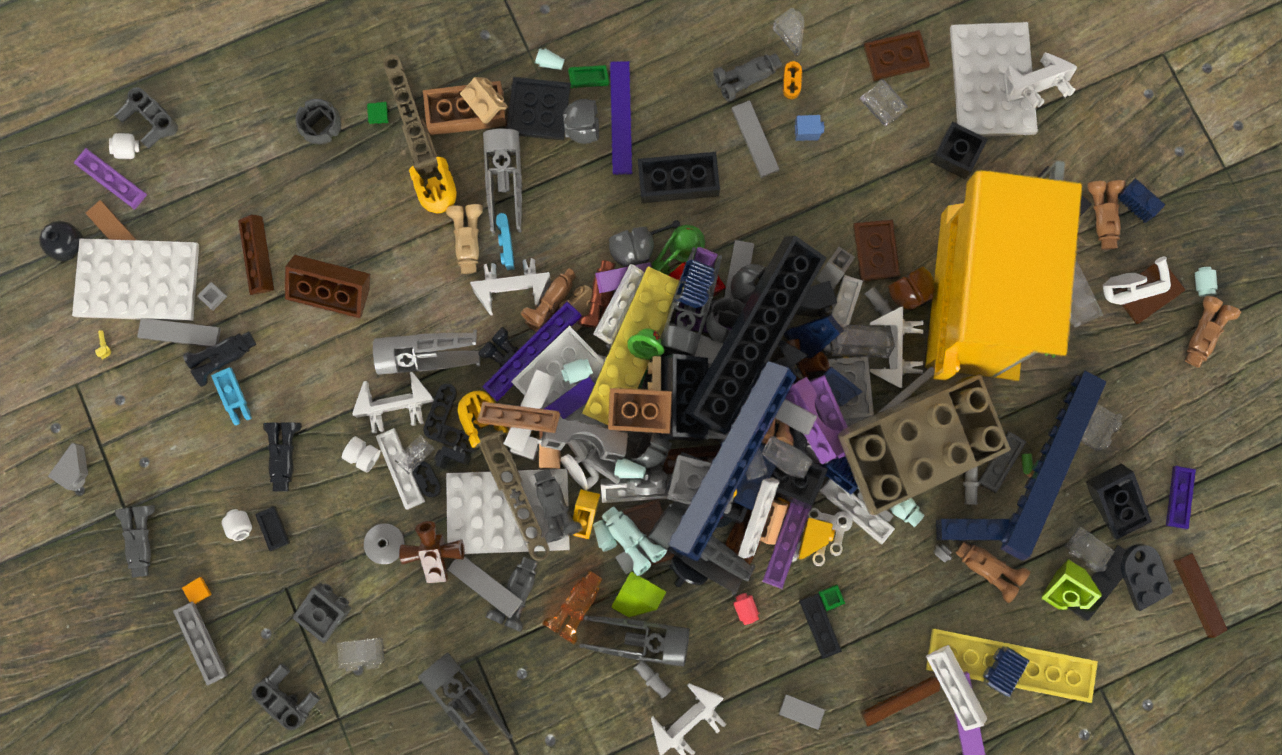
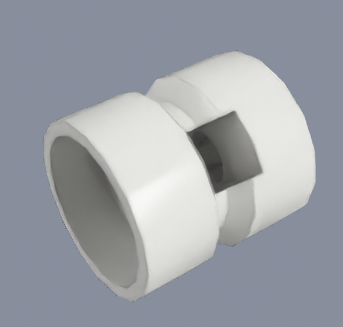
M355 436L345 447L342 459L350 464L356 463L357 468L368 473L377 462L380 450L371 445L366 446L365 441Z

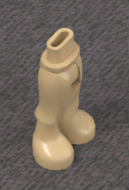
M480 204L465 206L468 227H464V208L462 206H448L446 214L454 222L455 252L458 266H461V274L477 273L476 265L479 264L477 261L479 258V229H477L478 218L483 213V206Z

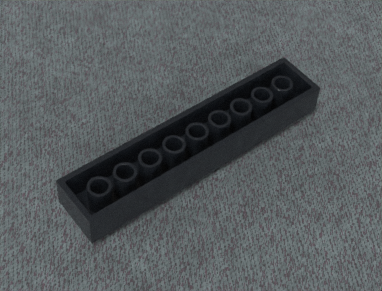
M796 235L784 237L687 406L686 414L716 433L727 435L743 404L750 395L752 387L755 386L762 369L765 368L827 257Z

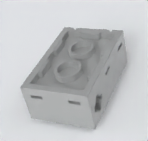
M868 356L860 358L843 357L836 360L828 359L829 367H833L863 391L839 407L844 420H864L873 416Z
M678 455L667 499L691 504V500L696 495L702 479L708 473L711 463ZM737 489L733 494L727 508L724 511V513L728 514L731 510V503L733 501V498L737 495Z

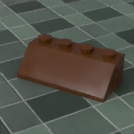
M294 255L285 266L286 300L357 318L362 317L370 289V273L299 255Z

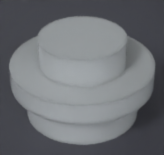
M944 544L941 546L935 545L936 549L933 552L943 562L952 559L950 556L952 551Z

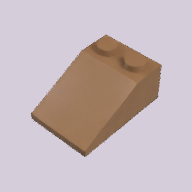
M610 388L608 430L670 433L672 391Z

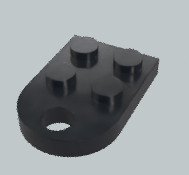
M1135 544L1124 552L1120 568L1135 610L1142 611L1173 593L1160 555L1153 547ZM1137 551H1140V558L1136 561L1135 554Z

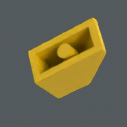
M580 490L575 504L573 521L581 523L583 530L574 534V536L585 539L590 538L600 494Z
M807 518L797 559H804L828 545L829 541H833L835 530L832 529L833 524Z

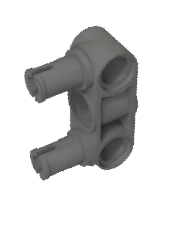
M139 87L132 88L128 92L127 103L114 114L124 123L135 112H139L153 125V129L140 140L148 149L159 139L173 136L178 130L177 123L153 98ZM169 122V124L163 128V125Z
M281 663L269 677L266 676L253 687L252 697L284 728L294 730L304 725L309 716L308 712L320 700V697L311 691L299 705L295 704L287 694L278 688V684L290 672V669ZM262 686H265L268 690L266 697L260 693ZM292 714H295L298 717V723L296 725L292 724L290 721V716Z

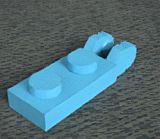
M500 213L496 217V225L498 230L501 231V234H498L499 245L503 246L504 253H500L501 263L506 266L507 270H515L509 220L506 214Z
M228 367L211 375L225 410L229 413L235 426L240 424V419L235 412V409L239 407L246 420L252 419L233 369Z

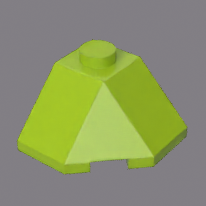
M1068 559L1056 571L1044 591L1042 599L1059 610L1079 606L1080 609H1089L1102 594L1087 571Z
M630 572L611 608L627 617L657 610L666 591Z

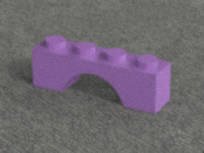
M805 377L791 386L785 399L817 416L809 435H805L820 463L823 464L838 457L844 450L838 438L840 432L828 428L819 418L815 407L817 393L808 378Z

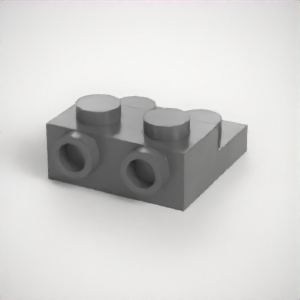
M319 583L312 588L293 616V619L324 644L352 608L348 605L349 601L346 598L338 597L333 593V588L330 585Z

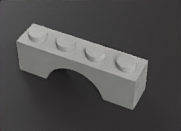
M559 417L555 433L543 432L541 446L562 450L569 441L584 440L596 448L600 459L617 462L618 459L622 460L626 456L628 433H624L621 430H608L596 424H583L578 420L569 421Z

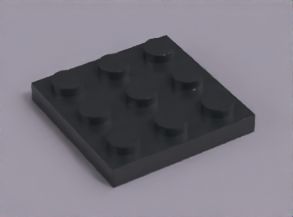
M513 77L506 129L517 130L519 136L564 140L563 113L565 108L569 106L571 83Z

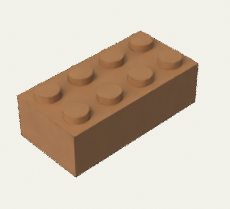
M501 81L491 82L492 88L504 98ZM467 85L423 90L426 125L431 136L507 126L506 111L499 110L488 123H483L460 95Z

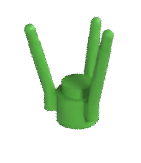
M676 232L672 234L657 259L652 263L653 269L669 275L678 267L676 266L668 271L670 269L668 264L680 253V249H677L666 261L662 259L676 237Z

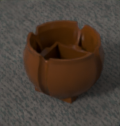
M922 266L911 272L907 277L904 276L892 283L888 288L891 298L897 305L912 310L933 298L935 282L931 273Z

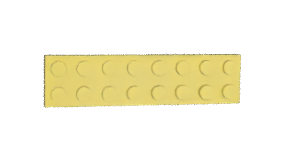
M649 266L646 268L581 414L608 425L610 388L638 389L650 360L637 358L630 353L627 347L628 340L631 336L637 335L640 330L646 328L655 330L661 337L679 283L678 280Z
M932 628L928 654L949 645L962 671L969 672L970 679L984 681L983 674L988 666L992 667L995 661L993 659L995 652L998 648L1002 649L1005 646L1030 660L1015 688L1092 703L1098 661ZM927 660L926 670L933 671Z

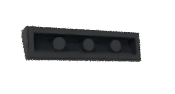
M1119 545L1114 548L1091 577L1101 592V597L1089 609H1080V606L1068 607L1083 621L1090 620L1123 579L1120 563L1126 550Z

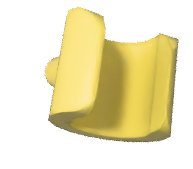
M100 330L98 334L101 347L97 348L95 353L98 357L104 359L111 354V350L106 345L104 331Z

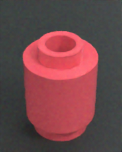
M742 593L736 596L733 605L740 621L747 625L759 620V612L752 595L747 596V593Z

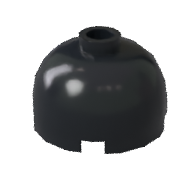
M55 221L43 228L40 233L39 242L43 252L49 257L58 261H68L73 259V256L78 252L79 239H83V236L72 224Z

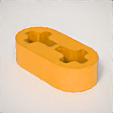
M791 61L787 63L784 69L783 94L788 99H795L801 91L802 67L798 62ZM791 68H794L796 71L794 78H791ZM791 83H794V93H790L789 90Z

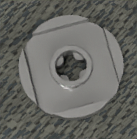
M660 465L646 468L644 479L626 478L627 489L635 490V494L638 495L658 493V489L662 486L663 489L666 488L667 475Z

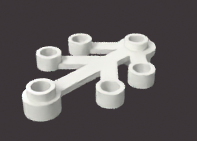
M812 508L808 518L833 524L832 529L836 531L834 543L830 546V552L834 556L840 555L843 550L841 545L845 531L852 527V517L846 512L830 515ZM816 512L818 516L816 518H812L810 516V513ZM840 518H844L846 520V523L844 525L839 523L838 520ZM801 542L798 543L792 562L797 560ZM826 546L816 551V554L813 556L814 565L822 566L825 563L824 553ZM838 546L840 551L834 552L832 548ZM817 556L822 557L823 561L821 563L815 561Z

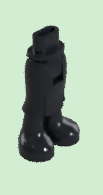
M502 327L493 336L492 341L507 353L506 356L491 342L485 344L478 355L483 359L491 358L502 367L519 349L510 343L508 331Z
M250 331L242 335L238 333L235 336H230L212 347H206V350L201 352H187L183 354V358L191 369L190 372L200 387H203L208 383L207 376L217 369L220 370L223 366L240 359L250 351L251 347L257 344ZM210 359L211 362L199 366L203 361Z
M263 423V430L267 433L269 446H267L269 450L268 469L271 478L270 482H273V491H289V482H292L290 479L293 475L294 433L301 430L302 423ZM280 431L282 432V444H279Z

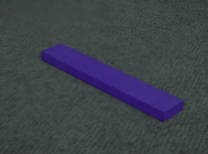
M629 61L610 62L613 175L632 174Z
M567 301L482 387L498 401L514 385L511 381L569 326L572 327L582 315Z

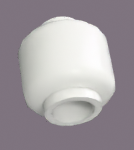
M116 133L112 138H109L110 154H113L116 159H133L136 152H140L139 141H135L132 134Z
M230 510L222 519V526L226 536L234 541L247 538L252 530L250 519L244 511Z

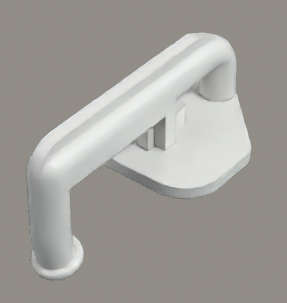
M1163 256L1155 261L1159 268L1160 281L1136 287V285L1147 282V277L1137 273H1125L1114 276L1102 285L1105 298L1114 304H1125L1167 292L1171 287L1167 258ZM1127 287L1128 291L1113 294V288Z
M542 438L537 440L539 444L542 443ZM579 439L572 440L567 444L576 457L573 458L567 454L562 456L560 461L572 479L587 491L598 481L599 472L584 462L589 451ZM580 462H582L591 475L588 479L585 478L581 467L578 465Z

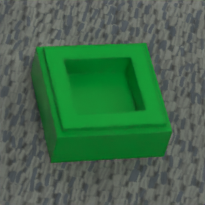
M387 102L367 103L369 124L389 123Z
M838 584L818 592L825 611L846 604Z

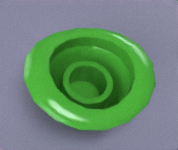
M693 225L678 227L674 231L677 235L670 245V252L673 254L677 249H680V253L675 259L685 262L688 260L693 247L696 250L697 247H705L703 233Z
M646 328L640 330L637 335L631 336L627 343L630 353L640 359L651 360L653 356H661L664 353L661 337L653 329Z

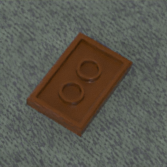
M920 30L864 43V50L873 81L930 67Z
M893 219L854 223L853 229L860 280L873 281L900 278Z
M1154 263L1140 273V275L1147 277V282L1136 285V287L1160 281L1157 264ZM1170 269L1171 287L1167 292L1121 304L1136 324L1141 323L1186 290ZM1127 287L1119 288L1113 294L1128 291Z
M659 499L622 511L646 537L649 536L654 525L663 514ZM667 550L664 557L659 561H649L652 566L672 559L674 554Z

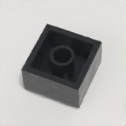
M952 121L931 163L966 179L972 172L988 139Z

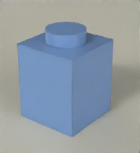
M820 115L797 116L795 120L796 141L819 140L821 133H824V122H821Z

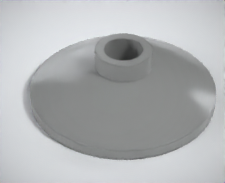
M378 524L372 527L364 539L366 555L370 560L378 564H390L399 558L400 545H405L403 534L397 527L391 524ZM381 540L386 541V546L383 548L379 545Z

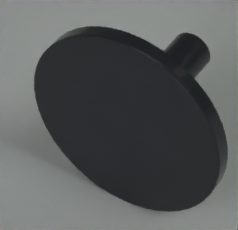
M676 555L672 557L669 568L678 576L674 582L675 586L680 588L685 581L693 585H702L707 581L708 578L685 564L682 559Z

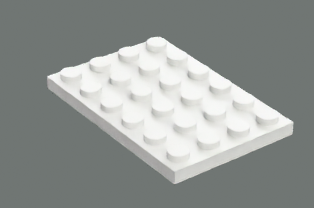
M1028 22L951 25L950 37L957 124L983 137L1036 135L1038 132L1036 108L1032 107L1026 97L1008 102L1005 86V72L1009 65L1022 76L1032 72Z
M79 239L72 316L84 318H146L193 321L199 244L197 242Z
M569 326L511 382L525 396L536 369L555 377L541 408L544 409L581 382L578 381L570 384L569 381L565 382L561 370H564L563 365L579 359H587L593 373L588 376L595 384L604 361ZM585 404L565 418V420H578L583 424H596L608 429V425L581 414ZM581 440L586 449L590 452L593 445L587 441Z
M550 469L551 475L555 476L556 481L561 487L565 503L569 508L567 469ZM518 470L522 479L520 483L542 530V537H545L549 527L547 519H544V511L537 496L535 486L537 481L534 476L535 473L543 470ZM491 472L446 473L447 543L462 539L465 546V554L529 552L526 546L528 543L524 541L502 490L499 491ZM503 472L501 474L504 482L512 481L513 477L510 472ZM513 490L510 497L515 498L517 501V505H513L514 508L525 504L524 501L519 503L518 497L520 493H515ZM526 509L518 510L519 518L527 519L529 517V512ZM556 517L564 538L547 543L549 550H570V536H566L561 517ZM529 527L526 529V535L529 538H535L537 530ZM537 546L534 551H545L542 546Z

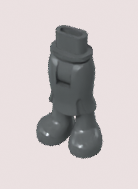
M776 53L770 56L767 54L756 57L741 66H735V69L725 72L722 67H717L713 69V75L718 88H721L723 97L726 101L730 102L736 98V93L747 89L750 85L774 74L776 69L782 67V63ZM736 78L738 79V82H735V83H733V84H728L729 82L733 81L734 79H736Z
M550 469L535 473L537 496L544 511V519H547L549 531L545 535L546 543L564 538L556 517H561L566 536L582 531L581 523L573 521L569 513L570 509L565 503L561 487L556 481L555 476L551 475Z
M155 505L115 510L116 517L121 521L122 535L125 541V557L128 569L131 568L132 577L149 575L148 566H150L151 548L148 537L147 518L155 512ZM133 517L135 518L136 529H133Z
M526 557L522 558L520 565L517 564V568L512 572L506 587L523 602L513 616L507 618L504 625L519 632L523 628V624L520 621L521 613L534 585L537 573L535 569L538 565V562ZM496 608L495 610H489L485 617L503 624L506 615Z

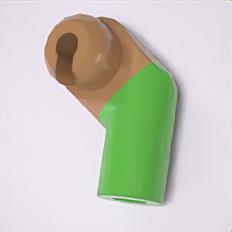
M1022 454L1023 472L1028 477H1032L1035 472L1032 470L1034 466L1032 454Z

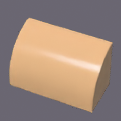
M540 431L539 439L542 438L543 431ZM539 444V468L561 469V450L542 447Z
M773 500L760 541L766 544H776L788 506L784 501Z

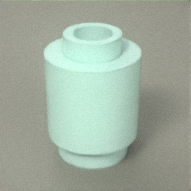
M1201 267L1199 271L1195 272L1196 292L1199 293V296L1216 295V290L1218 289L1216 270H1212L1211 267Z
M579 359L563 365L564 370H561L564 381H569L570 384L589 378L588 375L593 374L587 359Z

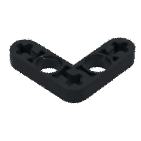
M443 384L437 391L425 422L424 434L434 441L451 447H459L468 453H474L479 447L472 448L471 446L470 449H467L468 446L462 442L461 446H457L461 441L462 434L465 435L463 439L469 441L470 436L466 435L464 431L446 425L457 397V390L451 384ZM450 388L453 394L452 396L448 395L446 398V402H450L449 405L438 402L439 399L444 400L445 395L442 393L443 390ZM438 406H443L446 409V413L442 417L435 415V409ZM432 417L442 421L441 424L438 422L436 424L438 432L430 435L431 432L428 431V428L433 427L435 423L431 421ZM451 431L457 434L456 441L452 443L446 439V435Z

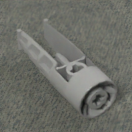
M513 129L483 132L490 231L492 234L496 233L493 174H497L498 192L510 191L509 174L513 173L516 228L521 233L522 175L519 132ZM516 155L517 169L512 167L510 156ZM488 156L493 157L495 168H489ZM501 159L506 161L503 166L500 165Z
M473 330V333H429L375 338L373 341V360L376 373L382 375L430 371L475 363L477 366H480L481 357L478 355L479 351L437 352L438 350L476 345L477 330Z

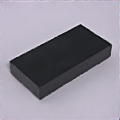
M276 506L255 514L269 552L290 544Z

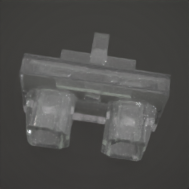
M419 435L394 461L407 474H410L435 448L422 435Z

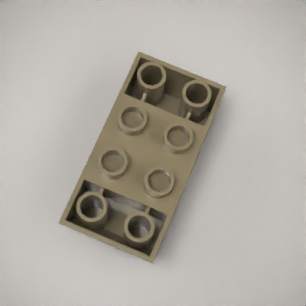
M981 374L962 378L928 390L861 420L838 434L868 513L874 516L1011 450Z

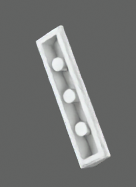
M536 369L520 406L541 409L555 377ZM511 427L504 445L522 452L532 430Z
M666 474V475H667V485H668V483H669V480H670L672 474ZM609 478L601 479L602 503L667 499L668 493L665 492L666 488L663 489V486L658 489V493L638 495L635 494V490L627 489L626 478H622L618 484Z
M944 646L928 654L926 658L964 730L984 726L987 717L950 646Z

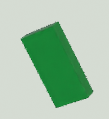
M606 65L569 67L568 69L571 88L608 86L610 83Z

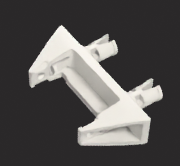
M1044 53L1040 60L1045 68L1028 73L1025 76H1022L1018 71L1016 72L1009 65L1005 72L1007 101L1012 102L1026 97L1035 109L1036 106L1040 107L1044 103V99L1037 92L1053 86H1057L1065 98L1067 94L1071 96L1075 92V88L1068 81L1072 78L1077 66L1049 53Z
M531 258L530 267H528L526 259L523 260V276L497 279L496 264L491 263V272H489L487 264L483 266L485 280L470 282L477 298L488 313L493 315L492 292L523 290L533 287L532 295H534L535 307L537 308L551 284L549 272L536 274L535 259Z
M900 307L870 322V325H884V327L891 325L889 330L890 369H886V367L884 369H870L871 373L902 388V375L904 373L923 374V370L913 368L914 366L923 365V361H904L902 359L903 335L905 333L923 334V330L913 328V326L923 325V321H905L903 319V307Z
M410 372L413 394L409 393L379 399L372 402L369 383L364 381L352 414L357 418L369 416L371 432L375 434L377 433V425L380 432L385 431L381 414L403 408H409L412 426L416 425V415L419 423L424 424L421 406L433 403L434 398L416 375Z
M690 683L687 684L696 695V699L700 701L672 724L670 729L666 731L665 727H662L654 716L651 717L659 754L663 755L669 748L674 747L680 755H686L684 749L691 755H694L695 751L683 739L684 735L702 719H705L716 733L720 730L715 721L725 727L726 723L714 711L715 707L724 700L723 697Z

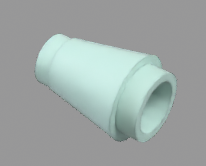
M539 48L535 63L539 64V67L561 70L565 59L546 48L544 50Z
M625 458L617 460L615 475L619 476V478L644 479L646 467Z
M600 520L594 523L593 526L598 546L605 552L613 549L618 544L611 535L609 528L605 525V521Z

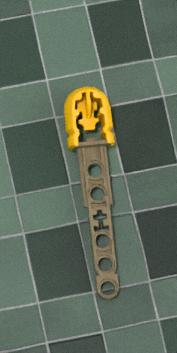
M390 54L384 58L383 65L389 77L388 80L404 124L402 130L414 165L409 169V173L414 181L413 184L418 200L430 212L436 214L446 212L448 206L454 205L457 197L451 172L449 171L446 159L437 157L425 119L420 117L402 62L397 55ZM390 61H398L397 66L389 68L388 64ZM402 77L403 82L400 85H395V78ZM402 94H409L407 101L401 102L399 100ZM406 107H409L412 112L411 118L408 117ZM419 127L421 128L420 133L416 136L411 135V130ZM420 144H425L427 146L426 150L422 153L417 152V147ZM439 170L443 179L438 180L436 176L427 179L428 184L425 189V183L421 176ZM443 185L445 190H441L440 186Z
M470 392L462 397L458 404V415L466 435L470 436L468 440L472 448H481L499 491L502 490L524 541L528 543L526 546L531 557L535 561H543L549 555V546L546 543L545 537H542V530L520 483L522 479L509 449L504 445L505 440L503 437L509 431L505 426L494 425L495 430L498 432L493 434L490 431L484 434V438L479 439L478 431L474 428L473 423L478 425L480 429L489 425L477 421L482 403L496 402L486 392ZM497 453L504 456L505 460L501 464L493 460V456ZM503 472H510L513 477L512 481L504 482L501 474ZM513 490L515 493H520L518 497L519 503L524 501L525 504L514 508L513 505H517V501L515 498L510 497ZM526 509L529 512V517L527 519L519 518L518 510ZM527 528H535L537 536L529 538L526 535ZM535 547H544L545 555L543 557L536 556L534 553Z

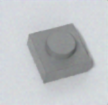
M212 282L197 295L213 311L227 297Z

